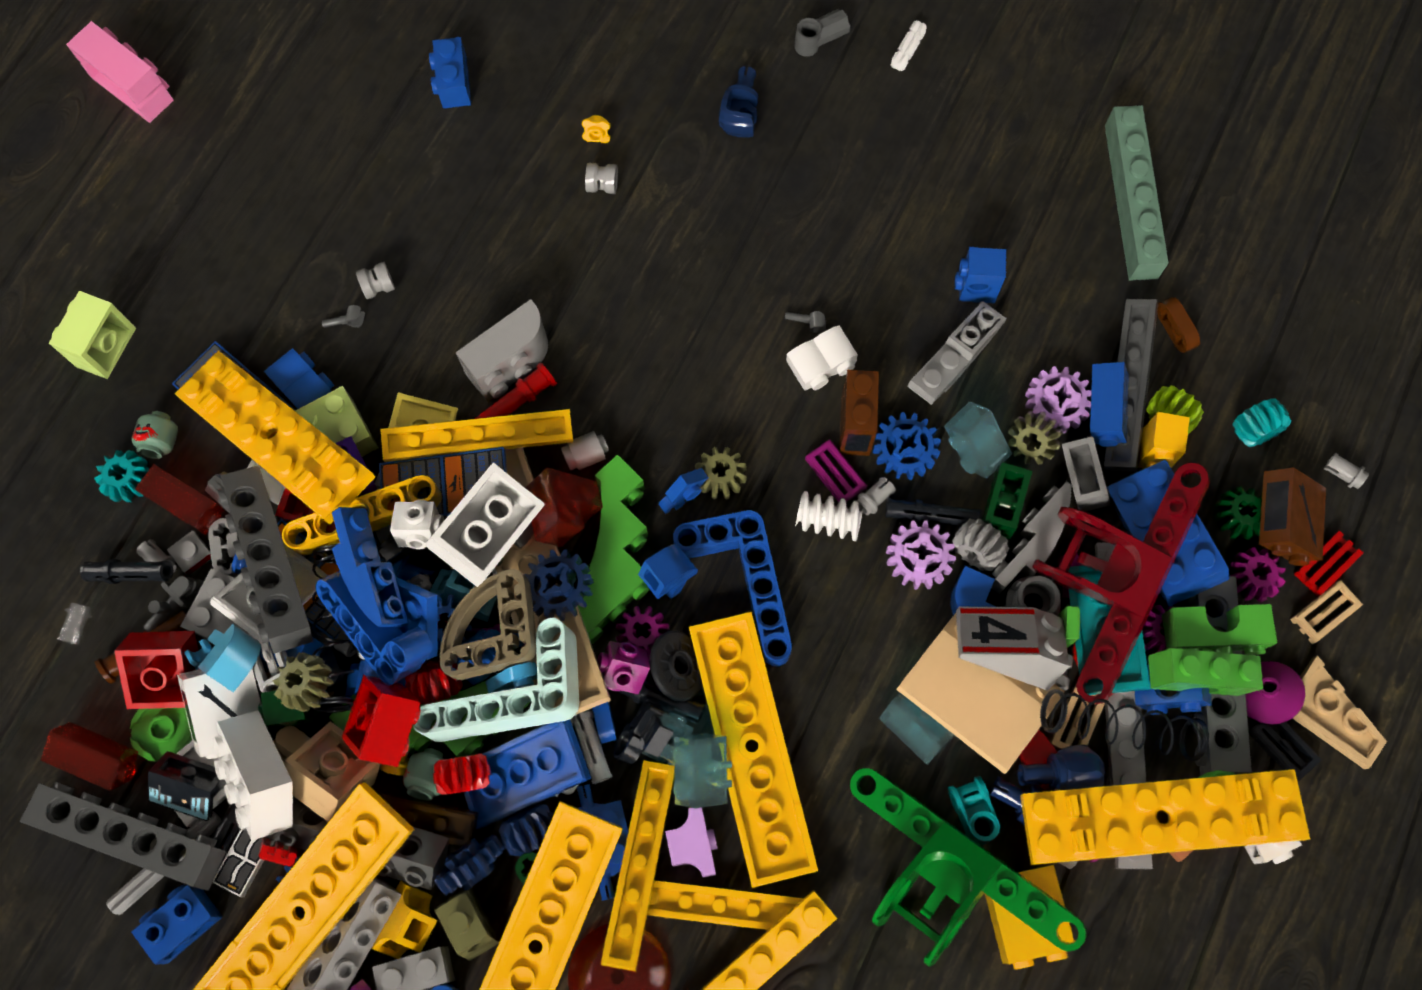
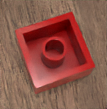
M195 631L130 632L114 650L127 709L185 708L177 675L195 670L185 655L187 650L191 652L198 651Z
M363 675L342 739L358 759L398 767L401 757H404L408 751V736L412 725H415L420 717V701L401 683L396 682L393 685H386L380 678Z

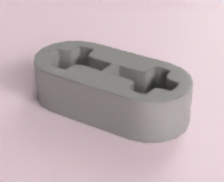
M220 518L211 524L208 532L212 566L214 570L235 578L239 574L232 572V563L230 564V569H226L222 564L227 562V552L229 557L234 558L236 552L233 542L239 540L237 532L228 533L226 535L227 544H225V541L219 537V534H222L224 528H228L226 518Z

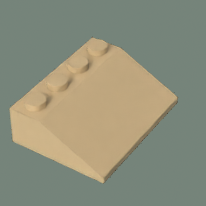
M956 613L896 689L1004 774L1010 769L1041 727L1040 709L1046 694L1053 689L1063 691L1056 684L1047 691L960 659L958 655ZM1055 693L1048 703L1046 719L1060 700L1058 693Z

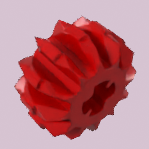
M440 658L423 663L419 670L405 677L406 689L420 701V705L449 699L451 696L457 695L463 687L462 680L453 679L442 671ZM457 663L452 665L456 670L458 669Z
M483 754L438 760L434 764L433 773L436 790L444 795L486 788L490 784V766L487 762V757Z

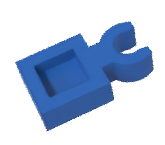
M702 468L680 475L665 493L667 496L659 502V506L665 514L673 507L678 510L684 505L685 500L690 501L701 493L700 487L709 477Z

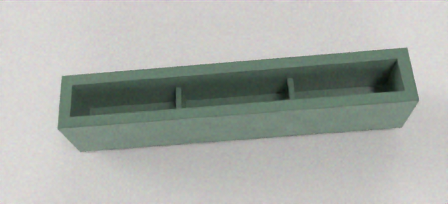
M1143 105L1113 107L1105 124L1128 279L1129 281L1158 279L1169 262Z

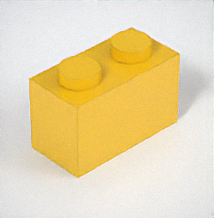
M1157 412L1143 428L1138 468L1146 469L1165 459L1172 468L1186 453L1190 417Z

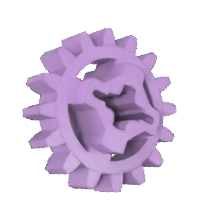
M1053 366L1049 375L1046 371L1042 370L1038 378H1033L1029 384L1031 388H1028L1025 396L1030 399L1025 404V408L1033 409L1036 418L1041 412H1045V421L1047 422L1051 419H1056L1053 429H1056L1058 426L1063 433H1066L1071 425L1076 430L1080 426L1081 421L1085 422L1090 415L1088 411L1091 410V401H1089L1091 399V391L1085 390L1089 381L1084 380L1080 382L1078 380L1080 376L1078 371L1073 376L1069 375L1068 367H1065L1062 373H1058L1056 366ZM1056 383L1053 386H1048V384ZM1065 413H1071V414H1072V415L1064 416V417H1063V414H1065Z
M924 520L921 527H918L915 521H911L909 530L901 525L898 529L900 536L892 534L890 542L893 545L887 547L886 553L893 555V557L887 560V566L896 567L892 573L893 577L900 574L904 577L902 585L905 586L910 580L913 582V587L916 590L921 583H924L927 589H931L933 580L938 584L944 581L942 573L950 575L953 569L948 564H954L956 556L949 553L954 550L955 546L954 544L946 543L950 536L949 533L942 535L938 533L940 525L937 524L933 529L928 528L927 520ZM917 536L913 543H905L903 545L907 539ZM931 540L934 541L939 548L935 547ZM917 550L923 551L924 560L919 559V554L916 553ZM903 562H906L912 569V571L909 570ZM940 565L933 572L925 574V570L928 567Z

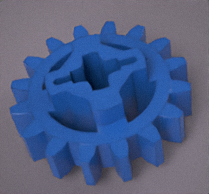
M902 412L897 421L892 415L889 416L888 426L881 423L878 429L880 433L876 434L874 440L877 445L873 447V454H880L876 461L877 465L885 463L887 465L885 469L886 474L892 470L896 471V479H899L902 473H906L909 480L913 479L914 472H917L921 477L924 476L926 472L925 467L932 469L935 465L933 459H938L940 451L935 448L939 447L941 439L933 438L937 429L935 427L930 429L926 427L928 419H924L921 423L918 422L917 414L915 413L911 419H907L905 413ZM921 438L924 439L926 447L921 444ZM913 440L911 447H907L900 453L901 446H905ZM886 441L888 446L892 448V455L887 450Z

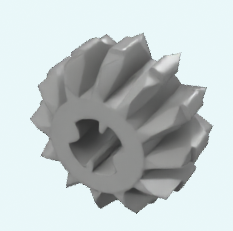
M979 518L977 520L969 519L966 523H963L952 540L955 546L954 550L962 556L961 559L966 560L970 566L974 565L981 571H993L995 567H998L1007 556L1006 553L1009 547L1007 545L1008 540L1000 534V530L992 527L991 523L986 524Z

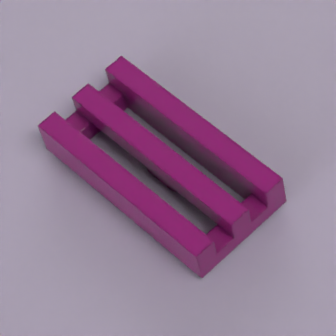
M830 439L805 456L806 462L838 502L844 498L847 504L849 500L857 497L860 492L862 493L867 490L868 486ZM828 450L856 485L855 488L852 489L824 451ZM817 456L844 489L845 495L815 459Z

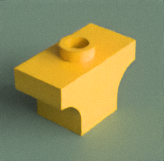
M400 881L396 888L402 896L372 946L373 950L396 959H400L409 949L421 953L437 922L429 912L432 895L403 881Z

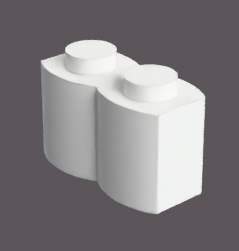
M838 325L788 352L786 362L804 391L810 388L818 390L829 382V377L836 374L843 376L847 373V370H853L858 354Z

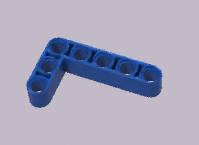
M746 510L679 525L674 531L673 541L674 544H678L688 558L739 549L764 661L774 667L784 665L790 658L792 643L764 521L761 515L755 511ZM745 523H753L757 526L758 530L752 534H747L741 530V526ZM722 529L727 533V536L722 540H715L710 534L713 530ZM686 535L693 536L696 539V542L688 547L681 545L679 541ZM753 552H758L765 559L759 564H754L747 557ZM759 582H766L771 586L772 590L767 594H759L755 591L754 586ZM766 612H772L777 615L779 621L774 625H767L762 622L761 616ZM772 643H780L785 647L786 652L782 656L775 657L769 653L768 647Z

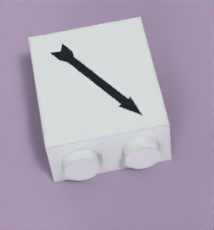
M253 668L234 693L200 669L177 675L194 748L200 757L206 756L207 759L218 757L213 744V737L218 736V721L258 710V705L261 702Z

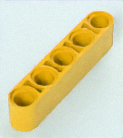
M419 475L359 496L348 507L369 509L368 518L373 532L391 525L393 510H387L390 500L394 498H400L401 502L426 500L434 502L437 507L442 496L438 486L430 477ZM422 488H431V494L427 498H417L418 492ZM316 513L289 522L282 531V540L285 545L300 555L312 554L314 549L322 545L340 543L337 530L326 533L328 523ZM307 531L305 541L301 544H295L296 536L301 532Z

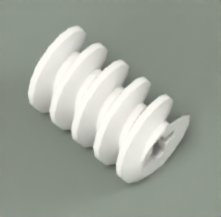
M804 491L800 500L796 525L801 521L802 529L806 532L810 525L814 524L815 534H819L822 528L826 526L827 535L830 537L836 529H839L840 539H844L848 531H851L852 540L856 542L863 509L859 511L857 501H853L848 509L844 498L839 501L837 506H834L833 496H829L823 504L821 495L818 493L810 501L808 491Z

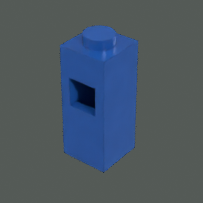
M1124 362L1092 364L1090 434L1093 436L1095 444L1104 447H1114L1118 443H1127L1129 374Z

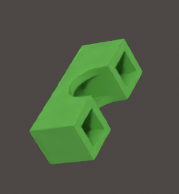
M1271 604L1238 605L1226 612L1228 622L1226 632L1218 631L1210 625L1205 606L1172 607L1162 614L1166 650L1177 648L1222 653L1244 650L1245 655L1265 654V649L1277 644Z
M1170 648L1148 656L1151 689L1183 691L1192 688H1209V694L1233 696L1263 690L1260 656Z

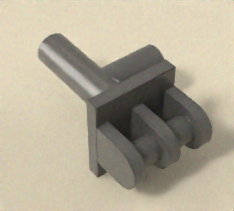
M180 576L173 583L163 582L161 586L170 595V598L166 602L154 600L149 603L148 610L154 613V615L143 625L144 629L150 632L158 627L179 606L190 608L204 581Z

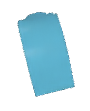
M232 623L224 634L215 629L207 638L215 646L198 668L234 693L256 663L260 654L261 644Z

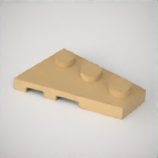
M1317 655L1311 659L1300 676L1305 686V702L1300 712L1293 719L1363 769H1368L1372 766L1387 741L1364 712L1354 706L1343 692L1345 691L1344 687L1338 680H1333L1323 667L1325 664Z

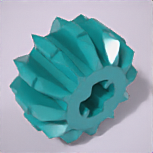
M1270 398L1246 409L1245 412L1237 416L1232 425L1236 430L1235 433L1238 438L1248 447H1254L1269 441L1285 431L1290 425L1291 419L1286 408L1276 398Z
M116 450L114 458L104 456L105 465L96 466L97 470L101 473L94 478L96 483L100 485L99 490L103 495L109 496L114 502H120L123 499L126 502L132 503L134 494L138 497H143L141 489L143 487H151L147 478L152 476L153 473L147 467V460L142 456H138L134 451L128 450L126 453H123L121 450Z

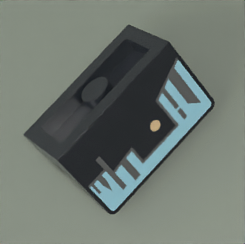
M167 751L148 771V801L204 821H209L213 813V798L226 784L225 779H218L214 766Z

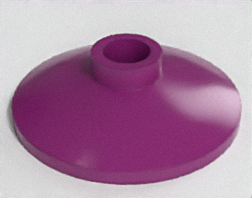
M1271 661L1261 662L1263 687L1267 684H1273L1276 690L1267 692L1263 689L1245 694L1247 716L1264 724L1286 722L1294 718L1304 705V683L1293 669L1284 664Z

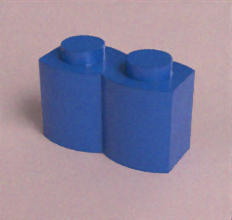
M293 348L264 371L297 409L332 392L331 388L334 387V384L323 372L317 375L312 370L316 365L304 351L299 355Z

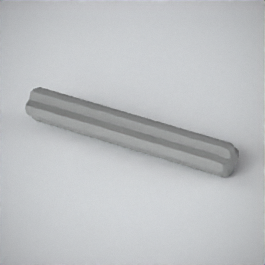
M213 811L209 821L199 819L188 828L186 837L194 840L197 834L209 837L219 825L221 818ZM186 848L180 852L179 862L185 857ZM143 868L107 900V907L115 915L124 913L164 876Z

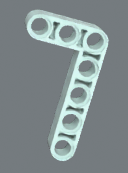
M547 618L539 624L536 631L538 685L423 705L420 707V717L417 723L413 725L414 729L435 742H444L562 722L573 718L579 710L577 640L574 632L557 618ZM561 632L559 638L552 642L554 636ZM559 664H562L560 671L553 675L554 669ZM563 696L562 703L558 707H554L556 700ZM531 702L530 708L523 713L525 705ZM499 707L498 714L492 718L494 710ZM468 713L466 720L461 723L463 716ZM437 718L435 725L431 728L432 722Z

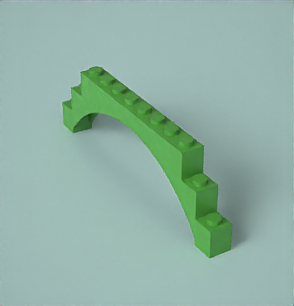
M618 455L595 475L597 485L601 488L602 507L599 535L595 553L589 567L591 571L588 573L594 579V583L588 585L593 595L584 596L583 599L587 604L586 608L578 605L591 644L602 636L604 632L602 630L603 627L610 621L615 623L622 617L623 613L627 611L625 607L633 599L636 601L640 600L650 590L638 575L641 566L629 555L631 551L636 553L647 542L646 537L648 536L647 528L626 507L628 505H635L643 497V491L645 490L644 481ZM486 681L460 691L457 695L442 701L487 694ZM353 694L350 698L355 700L356 695ZM499 707L494 710L492 718L498 714ZM351 710L332 713L329 718L337 727L344 731ZM468 713L463 716L461 723L466 720ZM437 718L432 722L431 728L435 725ZM412 725L408 736L409 748L407 752L412 755L416 751L422 752L433 740L417 732ZM490 734L444 741V743L457 757L473 755L484 746L482 741Z

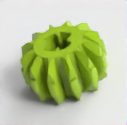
M1172 385L1170 387L1162 386L1159 391H1156L1146 409L1150 420L1157 412L1190 417L1188 435L1197 427L1204 413L1201 408L1202 404L1194 399V395L1186 393L1184 389L1178 390Z

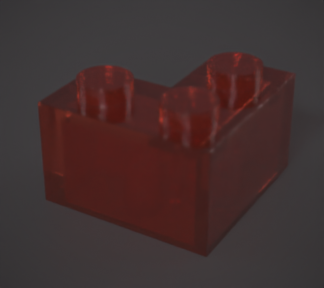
M548 467L525 487L545 503L532 520L535 541L562 547L584 528V523L603 508L597 481Z

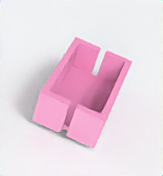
M91 21L66 44L93 80L147 122L151 123L174 101L167 91L169 85L156 74L158 72L157 67L146 57L140 59L137 52L128 43H119L118 38L107 27L101 29Z

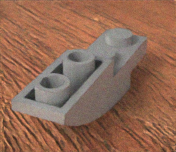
M982 301L948 337L943 347L910 380L907 387L932 405L943 392L946 393L976 359L1005 323L1006 318Z
M1066 481L1060 489L1054 486L1042 499L1046 503L1040 511L1033 508L1022 521L1026 524V527L1020 533L1024 539L1012 551L1016 557L1009 564L1004 560L992 573L996 579L991 588L999 595L1018 573H1021L1024 577L1034 576L1036 574L1032 567L1034 561L1038 559L1045 562L1054 549L1065 525L1057 513L1060 507L1070 506L1072 485Z

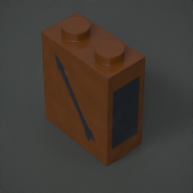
M847 370L841 396L839 451L842 455L870 456L878 424L879 371Z
M1294 467L1264 471L1259 544L1271 550L1273 555L1285 558L1292 565L1305 566L1309 564V561L1323 560L1326 488Z

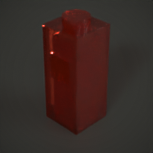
M155 464L152 465L134 489L151 502L204 535L207 534L213 522L221 518V513L224 511L213 500Z
M69 722L49 731L41 761L111 791L132 779L136 772L135 761L138 751Z

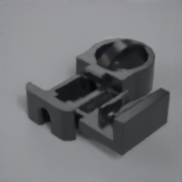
M647 696L643 697V703L631 723L627 722L615 742L613 755L616 759L633 764L639 758L643 749L645 752L656 757L660 756L674 733L673 730L663 726L659 716L663 717L664 711L660 702Z

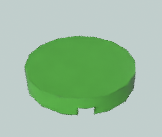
M185 708L138 709L131 720V745L138 755L149 761L157 762L167 751L176 754L192 741Z

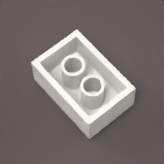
M492 463L431 536L425 546L478 587L543 508L545 503L495 463Z
M259 711L218 721V736L213 737V744L219 759L214 761V766L218 779H225L226 781L225 793L229 804H236L235 814L239 828H246L251 841L292 828V780Z

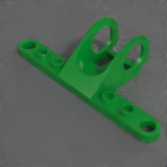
M863 768L854 773L850 781V788L855 798L923 847L889 889L872 918V923L880 927L887 922L893 911H896L931 938L935 944L924 959V963L927 966H933L943 951L948 948L984 893L1059 949L1074 951L1083 945L1086 940L1087 930L1085 924L1078 916L877 770ZM867 775L871 776L876 782V789L870 795L863 793L859 787L861 778ZM919 875L936 887L920 910V913L926 918L931 919L946 896H949L960 905L941 934L901 904ZM1071 922L1077 927L1078 938L1076 941L1069 943L1059 937L1058 927L1061 923Z

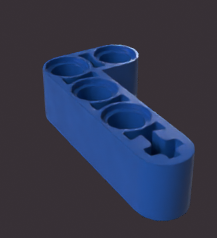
M340 571L317 581L316 592L319 599L383 683L393 685L420 669L432 651L431 640L423 629L415 627L403 634L398 627L376 626L359 608L351 596Z

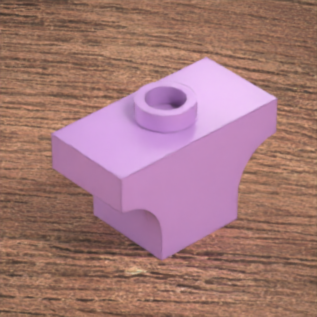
M702 806L688 808L689 814L684 825L677 829L665 831L672 866L689 864L698 868L703 878L714 876L716 872L711 850L717 849L714 830H706Z

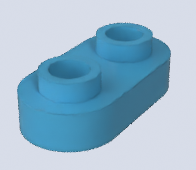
M527 662L503 670L486 681L488 693L534 685V680L537 679V665L535 662Z

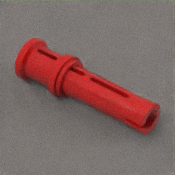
M540 362L537 364L535 371L524 379L519 378L515 383L516 387L474 419L508 416L526 401L529 403L531 401L534 402L539 393L550 385L555 386L557 382Z

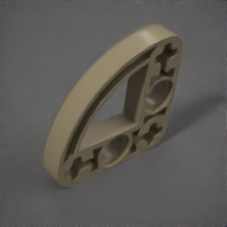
M507 569L486 578L478 587L475 586L460 601L446 625L441 642L440 666L446 675L456 680H464L504 670L517 664L527 663L535 657L537 653L531 586L529 579L516 569ZM513 580H517L519 584L514 586L513 594L508 587L513 585ZM497 595L501 635L462 644L466 629L475 614L484 604ZM522 608L524 611L523 619L517 624H510L509 617L515 609ZM519 639L526 644L525 647L521 648V654H517L514 649L519 647ZM490 647H494L496 650L494 660L488 664H483L481 660L483 652ZM460 657L466 662L459 663L458 669L456 670L452 667V665L456 664L458 661L457 658Z

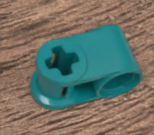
M977 776L974 777V781L957 788L954 785L949 786L948 794L960 818L965 834L979 845L986 844L996 838L1000 830V824L983 779ZM975 794V795L969 796V797H967V798H964V797L967 796V795ZM981 819L988 823L990 827L988 836H980L975 831L974 823L976 820Z

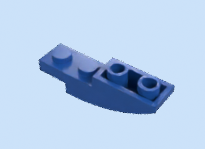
M337 508L332 512L340 543L333 547L332 551L343 581L359 608L376 626L405 627L409 623L391 562H381L366 509Z

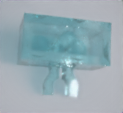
M968 402L944 425L950 437L948 439L950 445L958 452L961 458V466L970 474L976 473L987 479L1000 466L1001 462H1005L1012 455L990 409L973 402Z
M899 693L890 702L879 718L927 765L955 736L902 693Z
M704 733L674 737L675 804L695 809L727 804V788L732 787V780H727V768H732V761L727 760L726 736Z

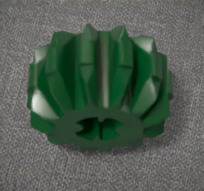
M1242 486L1236 487L1233 492L1229 490L1221 495L1222 500L1216 502L1214 507L1219 512L1214 515L1213 520L1223 522L1219 531L1228 529L1230 530V539H1235L1240 535L1243 541L1252 538V535L1259 536L1262 496L1257 498L1254 488H1249L1245 492ZM1240 511L1244 512L1245 516H1242Z

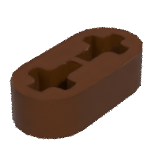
M1176 297L1159 302L1157 315L1175 347L1182 353L1200 345L1199 333L1181 302Z

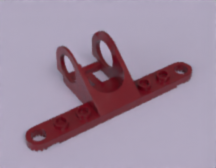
M1187 463L1177 469L1143 542L1093 515L1069 507H1060L1057 515L1061 521L1077 528L1059 568L1048 565L1038 559L1032 565L1038 574L1054 579L1056 584L1112 606L1076 683L1078 694L1088 703L1093 702L1095 699L1108 700L1112 694L1114 686L1121 676L1198 512L1210 482L1206 469L1200 464ZM1194 472L1201 476V482L1196 487L1188 488L1182 483L1183 477L1185 478L1186 474ZM1081 521H1084V522H1086V523H1089V524H1091V525H1093V526H1095V527H1097V528H1094V527H1092V526H1089V525H1087V524H1085V523H1083V522H1081ZM1086 534L1115 545L1108 561L1085 552H1081L1079 555L1078 563L1102 573L1097 585L1083 577L1075 576L1068 572ZM1092 678H1098L1103 682V690L1096 696L1088 695L1085 688L1086 683L1089 682L1088 680H1092ZM1096 702V703H1094V704H1095V705H1098V704H1100V703L1102 704V703H1104V702Z

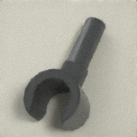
M350 305L348 306L346 316L322 320V326L325 328L347 324L358 328L363 324L365 312L361 311L359 306Z
M820 311L812 312L810 315L786 312L785 319L810 323V332L823 333L826 331L825 316Z

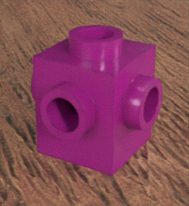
M609 641L605 653L600 652L597 658L606 687L612 691H625L639 695L650 670L647 651L627 642L617 643Z

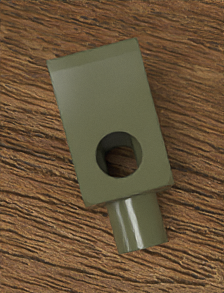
M472 887L466 891L461 890L436 907V915L459 956L472 961L500 943Z

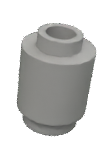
M594 431L573 439V442L567 443V446L561 448L570 471L576 468L581 470L605 460L604 453L609 451L603 435L596 436Z

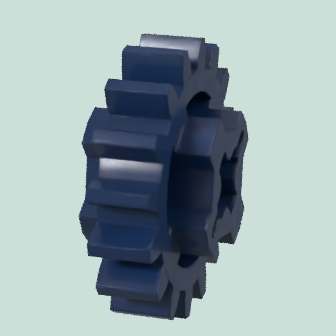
M554 549L550 550V557L547 559L539 554L538 560L540 563L538 565L529 563L528 566L532 572L531 574H524L529 579L531 586L533 612L538 617L544 613L546 619L553 618L557 614L561 621H565V613L569 611L574 617L577 616L575 608L578 605L584 608L587 607L583 599L584 596L593 595L592 590L588 587V585L594 583L591 574H588L591 570L586 563H582L579 555L575 554L571 558V555L565 549L561 556H558ZM576 574H577L578 584H577V588L575 589V588H574V582L577 580L576 577H575ZM539 581H540V582H541V588H540L539 590H537V589H538V583H539Z
M494 834L485 837L479 843L473 838L445 859L446 862L444 864L446 867L436 876L437 878L434 879V882L444 895L449 892L452 893L459 886L466 891L494 870L492 862L503 853L502 850L505 848Z

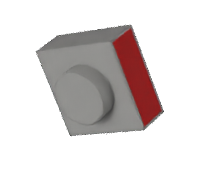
M193 530L167 549L182 571L188 576L211 559L210 549Z

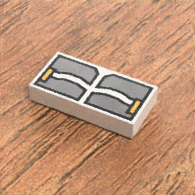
M241 829L212 883L239 897H245L264 862L263 859L258 857L263 837L251 841L248 832ZM270 839V845L273 846L275 840Z

